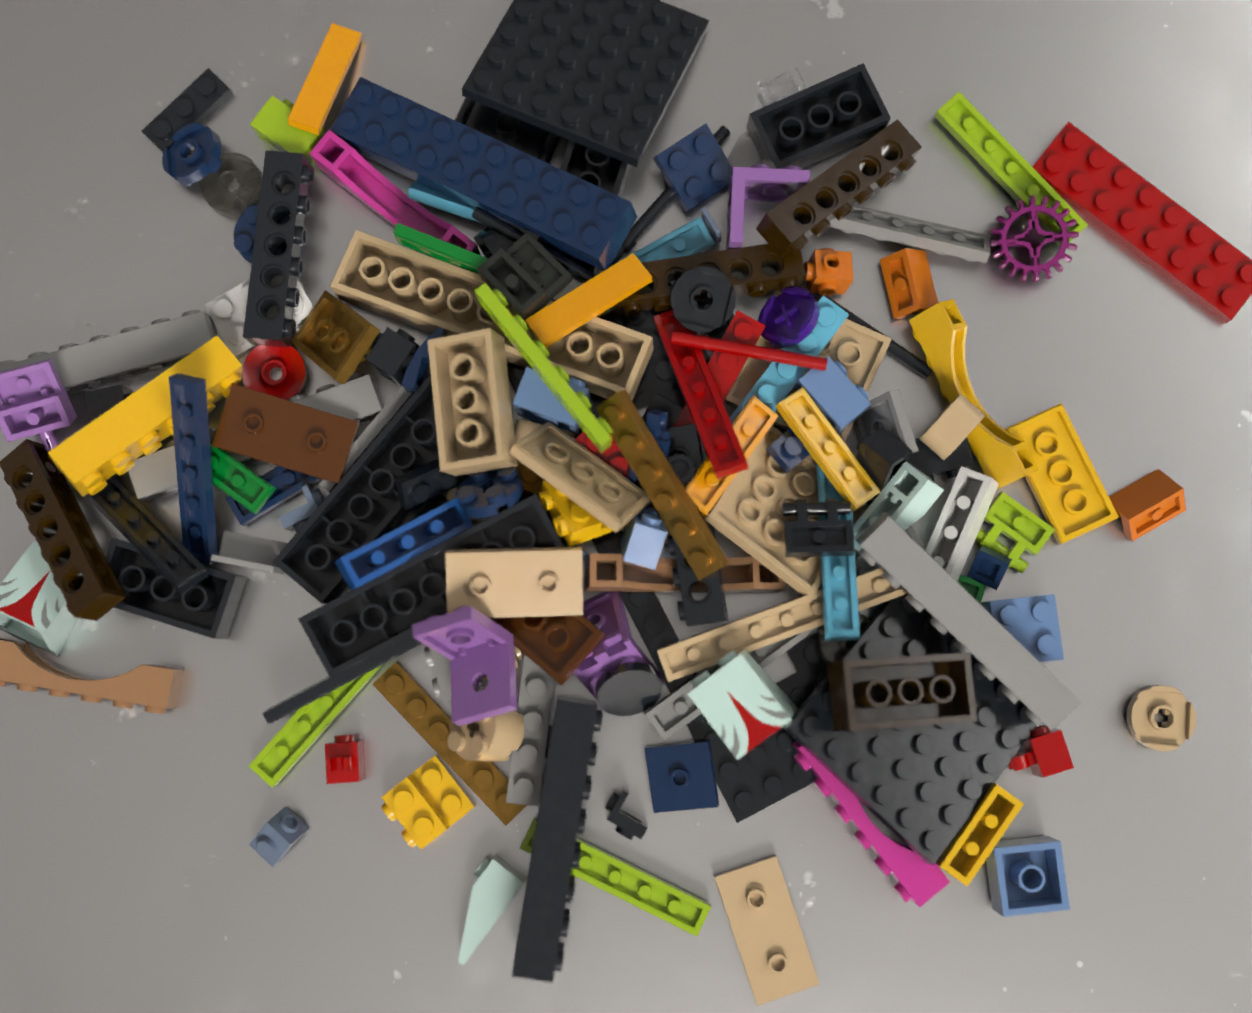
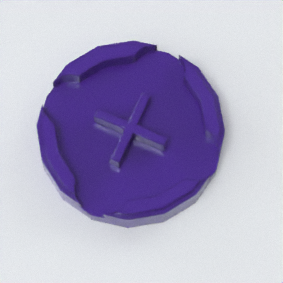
M788 287L781 290L783 293L777 297L773 295L769 298L760 311L758 322L766 325L761 335L769 344L777 348L790 347L800 343L810 335L817 324L820 314L819 303L808 290L802 287Z

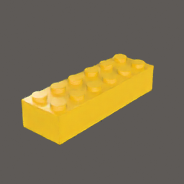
M217 335L48 452L58 469L82 497L88 493L90 495L98 493L107 485L106 480L116 473L119 476L123 475L135 465L133 461L143 454L146 456L153 454L162 446V440L169 435L174 437L169 376L180 373L205 379L208 414L216 407L214 403L223 397L228 398L232 384L240 386L243 383L242 364Z

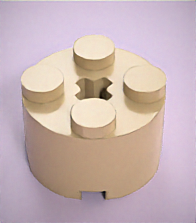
M514 710L461 726L453 723L451 717L448 747L451 751H456L461 758L469 761H506L511 758L508 757L513 750L517 751L522 743L524 735L523 715Z

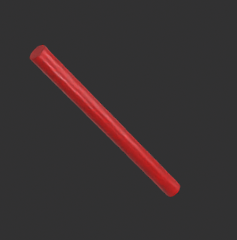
M673 331L671 337V344L825 371L828 358L679 331Z

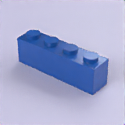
M457 498L339 558L335 563L351 591L473 527V524L464 509L461 508Z

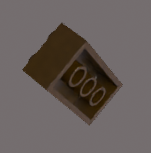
M970 653L856 659L827 663L834 731L977 721Z

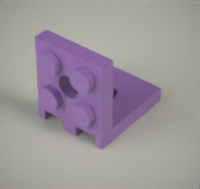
M755 164L751 167H733L730 187H728L725 250L742 247L744 201L781 203L810 182V170H802L801 167L794 165L785 166L783 169L770 168V166L765 164Z
M603 591L584 601L583 616L593 624L600 622L597 628L606 635L574 671L576 677L597 700L595 693L596 682L601 675L609 669L610 672L618 669L617 665L625 662H640L650 665L654 668L655 673L659 675L661 685H664L662 675L632 638L620 592Z
M472 606L458 607L454 612L441 616H430L425 621L412 625L413 638L450 659L453 723L461 726L518 710L514 635ZM488 677V685L479 692L478 686L480 681Z

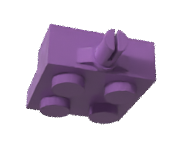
M52 358L0 371V427L7 442L39 434L46 451H50L59 444L53 430L72 425L77 415Z

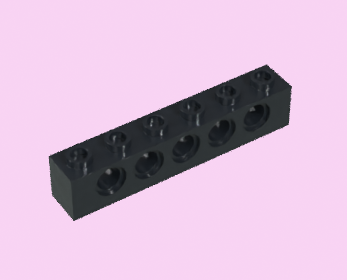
M265 150L243 338L252 345L289 348L290 338L293 339L296 334V322L293 319L294 307H298L300 292L296 287L298 276L301 277L303 273V259L300 257L301 246H305L307 241L304 219L305 215H309L311 207L310 197L307 196L308 185H312L314 181V168L302 153ZM294 184V188L290 192L282 193L284 186ZM291 214L288 222L278 224V220L282 215ZM279 245H287L286 251L283 254L274 255L275 249ZM283 275V280L279 285L271 286V280L275 276ZM272 306H279L278 314L268 318V310Z
M690 424L667 428L666 430L670 431L671 440L668 458L674 454L683 453L694 461V466L697 470L704 459L701 440L695 425ZM705 521L716 540L714 527ZM668 536L670 555H676L677 568L672 569L675 588H681L682 601H677L680 620H686V626L689 627L729 621L721 568L699 581L692 568L688 566L686 558L673 536ZM697 582H704L708 587V594L702 600H695L691 594V589Z

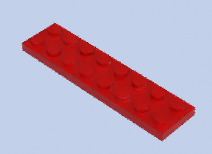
M1069 121L1032 166L1066 202L1224 322L1231 321L1252 295V259Z

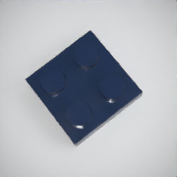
M707 123L653 157V160L685 212L730 184L732 166Z

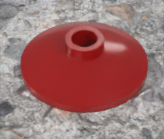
M258 345L247 355L242 367V379L246 388L285 400L296 396L306 379L305 362L300 353L292 346L286 348ZM276 370H281V378L278 380H273V372Z

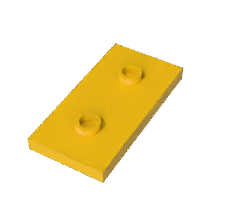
M1062 403L1005 429L1010 434L1025 441L1039 469L1025 476L1047 523L1055 529L1053 535L1058 545L1119 518Z

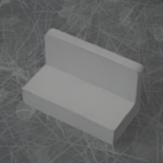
M224 531L219 555L211 554L210 561L283 575L284 571L272 561L288 543Z

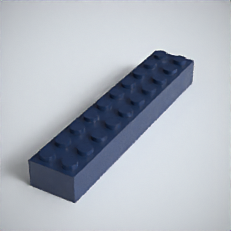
M362 77L357 81L330 129L359 154L473 209L480 207L523 233L528 231L534 238L603 271L611 266L638 217L630 201Z

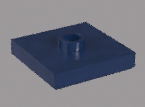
M710 740L653 745L644 748L654 813L715 808L719 806Z

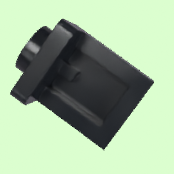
M623 787L619 794L614 791L605 806V809L609 811L607 820L617 825L615 831L630 840L634 836L642 839L648 828L647 823L621 809L629 794V790Z

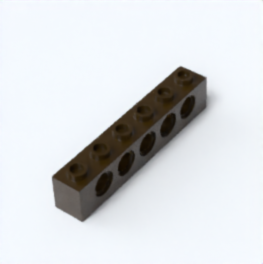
M897 119L768 211L756 230L780 258L789 251H792L794 254L797 253L809 242L807 238L812 234L816 237L820 236L831 226L830 221L834 218L840 221L852 211L853 204L856 202L859 205L865 203L875 193L873 190L879 186L882 190L895 179L896 176L894 174L898 171L902 174L907 172L917 162L914 157L922 146Z
M769 244L642 262L643 266L652 276V282L646 285L652 291L647 294L636 291L614 305L615 315L623 314L624 316H635L642 311L652 309L657 312L670 310L669 298L671 287L668 283L675 281L684 271L699 266L712 267L721 271L730 281L736 297L749 295V297L754 298L763 296L770 291L780 290L782 292L781 290L788 287H802L806 276L801 250L795 254L789 251L780 258ZM771 267L777 273L770 275L765 273L762 268ZM741 272L746 278L736 279L731 273ZM701 290L700 295L695 294L694 301L698 302V306L702 305L705 301H711V298L706 296V290Z
M26 439L0 461L4 480L11 487L17 499L16 504L23 512L29 524L28 529L30 533L36 538L41 549L42 558L48 563L54 575V583L60 588L67 602L66 607L68 611L76 618L98 621L124 600L126 596L65 476L58 469L48 454L49 451L45 450L43 444Z

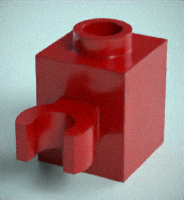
M1040 725L1030 730L1031 734L1023 744L1025 752L1016 753L1008 764L1009 770L1014 769V771L1031 767L1033 775L1042 778L1074 768L1062 730L1055 728L1051 730L1046 725Z
M354 734L334 736V742L325 744L326 784L360 782L366 779L364 740H354Z

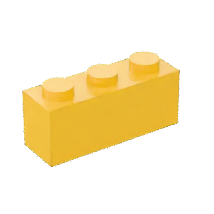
M993 783L984 798L935 863L968 887L1024 803L998 784Z

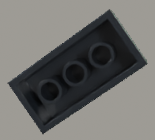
M864 63L750 113L746 129L763 164L775 169H783L785 166L791 165L804 169L871 139L887 127L891 117Z
M117 538L111 539L105 557L126 596L114 608L213 639H227L247 578L203 565L208 570V577L180 594L129 541Z

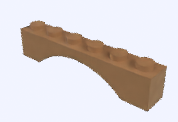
M590 553L585 558V591L681 592V588H675L672 569L677 568L676 558H659L656 569L653 570L623 561L622 554ZM752 556L727 558L729 563L721 568L724 593H777L785 590V581ZM697 582L693 585L691 593H708V587L704 582Z
M0 638V686L5 687L7 682L17 683V689L22 691L38 692V687L50 689L49 695L57 697H69L70 693L81 694L80 700L86 702L101 703L102 698L113 700L112 706L121 708H133V704L145 705L144 711L164 714L165 709L177 708L185 669L155 664H142L127 673L109 679H84L53 667L40 657L27 642Z

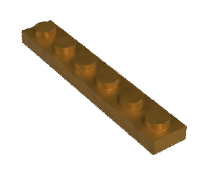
M625 389L615 393L595 409L611 427L613 439L700 581L727 565L729 561Z
M398 661L372 684L505 826L527 806L506 803L509 778L493 762L465 760L456 751L449 749L448 736L450 734L451 717Z

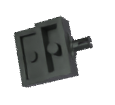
M528 231L506 251L500 248L477 269L481 279L492 291L497 288L508 302L506 308L518 314L524 322L525 319L537 313L573 281L572 275ZM480 307L481 311L490 319L491 317L483 307Z

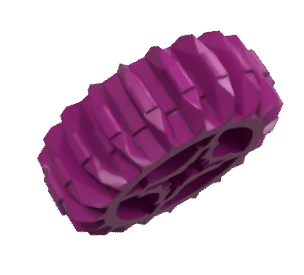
M1032 195L1029 196V206L1024 207L1021 199L1016 200L1018 208L1016 212L1010 206H1006L1004 210L1010 216L1008 219L997 216L996 221L1002 224L1003 227L1002 229L992 228L991 233L1000 235V240H991L990 246H1000L1001 250L994 252L992 257L996 259L1004 256L1005 260L998 267L1003 269L1010 264L1012 268L1008 276L1013 277L1016 271L1020 270L1022 271L1020 281L1024 282L1026 280L1028 272L1033 273V282H1038L1039 272L1041 271L1044 272L1046 279L1052 278V273L1049 269L1052 266L1059 273L1063 271L1062 265L1058 262L1060 259L1067 263L1072 261V257L1065 254L1066 249L1070 251L1077 250L1078 246L1068 243V240L1079 237V232H1068V228L1074 226L1076 220L1071 219L1065 223L1063 218L1070 213V210L1066 208L1058 214L1056 212L1060 205L1058 200L1049 208L1046 207L1047 196L1042 197L1040 205H1035V197ZM1037 213L1044 214L1055 221L1060 232L1042 230L1039 226ZM1027 214V230L1023 234L1006 237L1013 222ZM1032 223H1034V231H1036L1037 236L1051 237L1044 239L1043 243L1038 242L1039 247L1035 249L1036 256L1033 255V248H1031L1030 242L1016 241L1024 240L1025 235L1030 236L1029 232L1032 230ZM1061 241L1057 254L1050 261L1040 265V250L1042 246ZM1007 247H1024L1029 253L1030 265H1025L1015 260Z

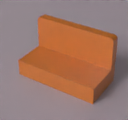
M905 248L879 259L894 319H903L925 311L938 303L927 255L924 250Z
M1159 469L1109 496L1117 514L1122 519L1124 535L1131 541L1136 540L1186 511L1184 488Z

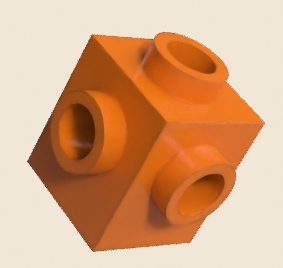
M821 248L814 250L809 260L804 262L806 272L804 280L807 281V290L810 293H818L821 296L844 295L854 280L852 252Z

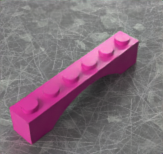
M331 130L323 136L309 153L319 169L392 226L396 227L397 223H400L481 255L475 242L453 225L435 216L414 200L409 199L405 193L386 179L354 148Z
M795 741L791 744L797 751L793 755L795 760L805 771L810 769L817 778L813 782L825 798L829 795L837 804L833 808L836 814L845 824L849 821L857 830L853 834L865 850L870 848L877 856L873 862L884 876L887 877L890 874L897 884L893 888L905 903L910 900L918 907H921L950 883L936 863L934 865L927 864L910 847L897 843L882 834L869 820L858 798L799 742Z

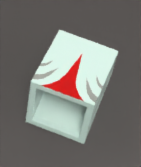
M33 541L0 584V630L58 657L78 618L68 611L66 607L67 602L60 588L54 583V575L48 563L42 558L38 543Z
M745 649L738 655L732 650L718 661L721 668L711 675L706 670L691 682L694 688L688 693V696L737 760L791 721L797 710L794 703Z

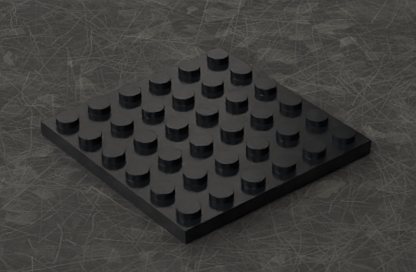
M513 0L464 83L462 96L637 168L708 29L709 20L660 0Z
M908 593L886 601L862 630L859 640H854L838 661L956 654L961 652L953 645L957 639L949 631L943 635L929 622L934 617L925 608L919 612L906 600V597L910 594ZM972 654L970 659L977 713L976 722L834 731L829 675L827 673L796 711L792 720L783 728L927 864L934 865L984 798L991 785L996 782L1010 763L1011 758L1016 755L1030 736V730L1036 728L1037 725L1024 713L1028 707L1020 699L1014 704L1000 690L1004 684L997 677L990 681L977 668L981 662Z

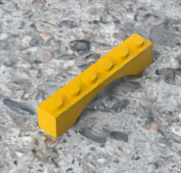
M954 299L938 302L911 318L909 322L912 326V334L924 350L927 365L934 371L940 383L942 395L951 403L961 393L985 415L967 436L970 451L976 456L982 468V474L992 477L999 483L997 488L999 489L1038 471L1039 469L1025 441L1010 434L998 425L984 410L974 393L965 362V340L968 327Z

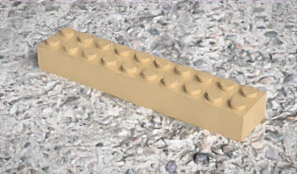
M358 230L355 231L330 285L341 301L430 334L437 328L444 329L448 336L491 328L504 337L506 361L525 369L526 367L531 368L492 318L489 319L481 311L480 307L482 306L477 301L475 290L485 282L479 274ZM550 300V301H549L545 306H543L541 309H543V308H545L546 306L550 305V304L553 303L554 301H551V300ZM506 308L512 316L516 315L512 310ZM595 317L546 349L550 354L547 357L554 367L560 365L569 377L584 382V388L589 389L590 393L608 399L615 393L625 389L633 402L654 347L653 337ZM530 330L526 332L533 342L537 340Z

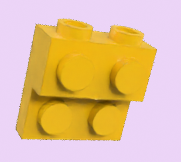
M546 480L542 481L539 498L545 510L550 512L557 534L565 538L569 547L613 531Z
M437 754L381 797L385 802L381 808L391 821L398 819L405 828L401 832L404 840L412 848L417 845L420 850L476 806Z

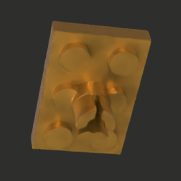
M325 290L291 343L332 378L345 385L349 377L356 371L357 365L366 360L364 355L370 354L372 342L380 330L336 296Z

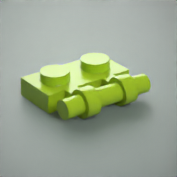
M1002 491L993 500L984 518V521L990 524L991 527L987 532L980 528L975 540L980 548L983 545L1012 559L1008 568L1013 567L1018 572L1023 573L1029 563L1023 560L1020 555L1024 550L1033 556L1037 555L1055 529ZM1000 533L1015 542L1010 549L996 540Z

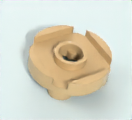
M1165 685L1148 686L1143 690L1136 691L1128 705L1127 724L1130 729V735L1135 741H1139L1147 748L1159 751L1175 750L1181 747L1179 745L1183 744L1186 739L1189 740L1195 731V709L1192 703L1188 702L1186 697L1182 695L1183 693L1174 687ZM1159 709H1162L1164 715H1168V722H1162L1161 727L1154 720V715L1158 713Z

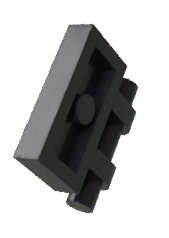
M836 498L826 499L825 502H807L806 499H796V503H783V516H796L797 521L784 522L785 557L853 556L852 520H838V515H850V501L837 502ZM826 515L827 520L808 521V516Z

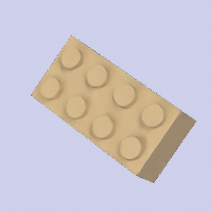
M491 328L427 340L440 471L453 476H461L518 466L517 459L509 453L515 443L504 337Z

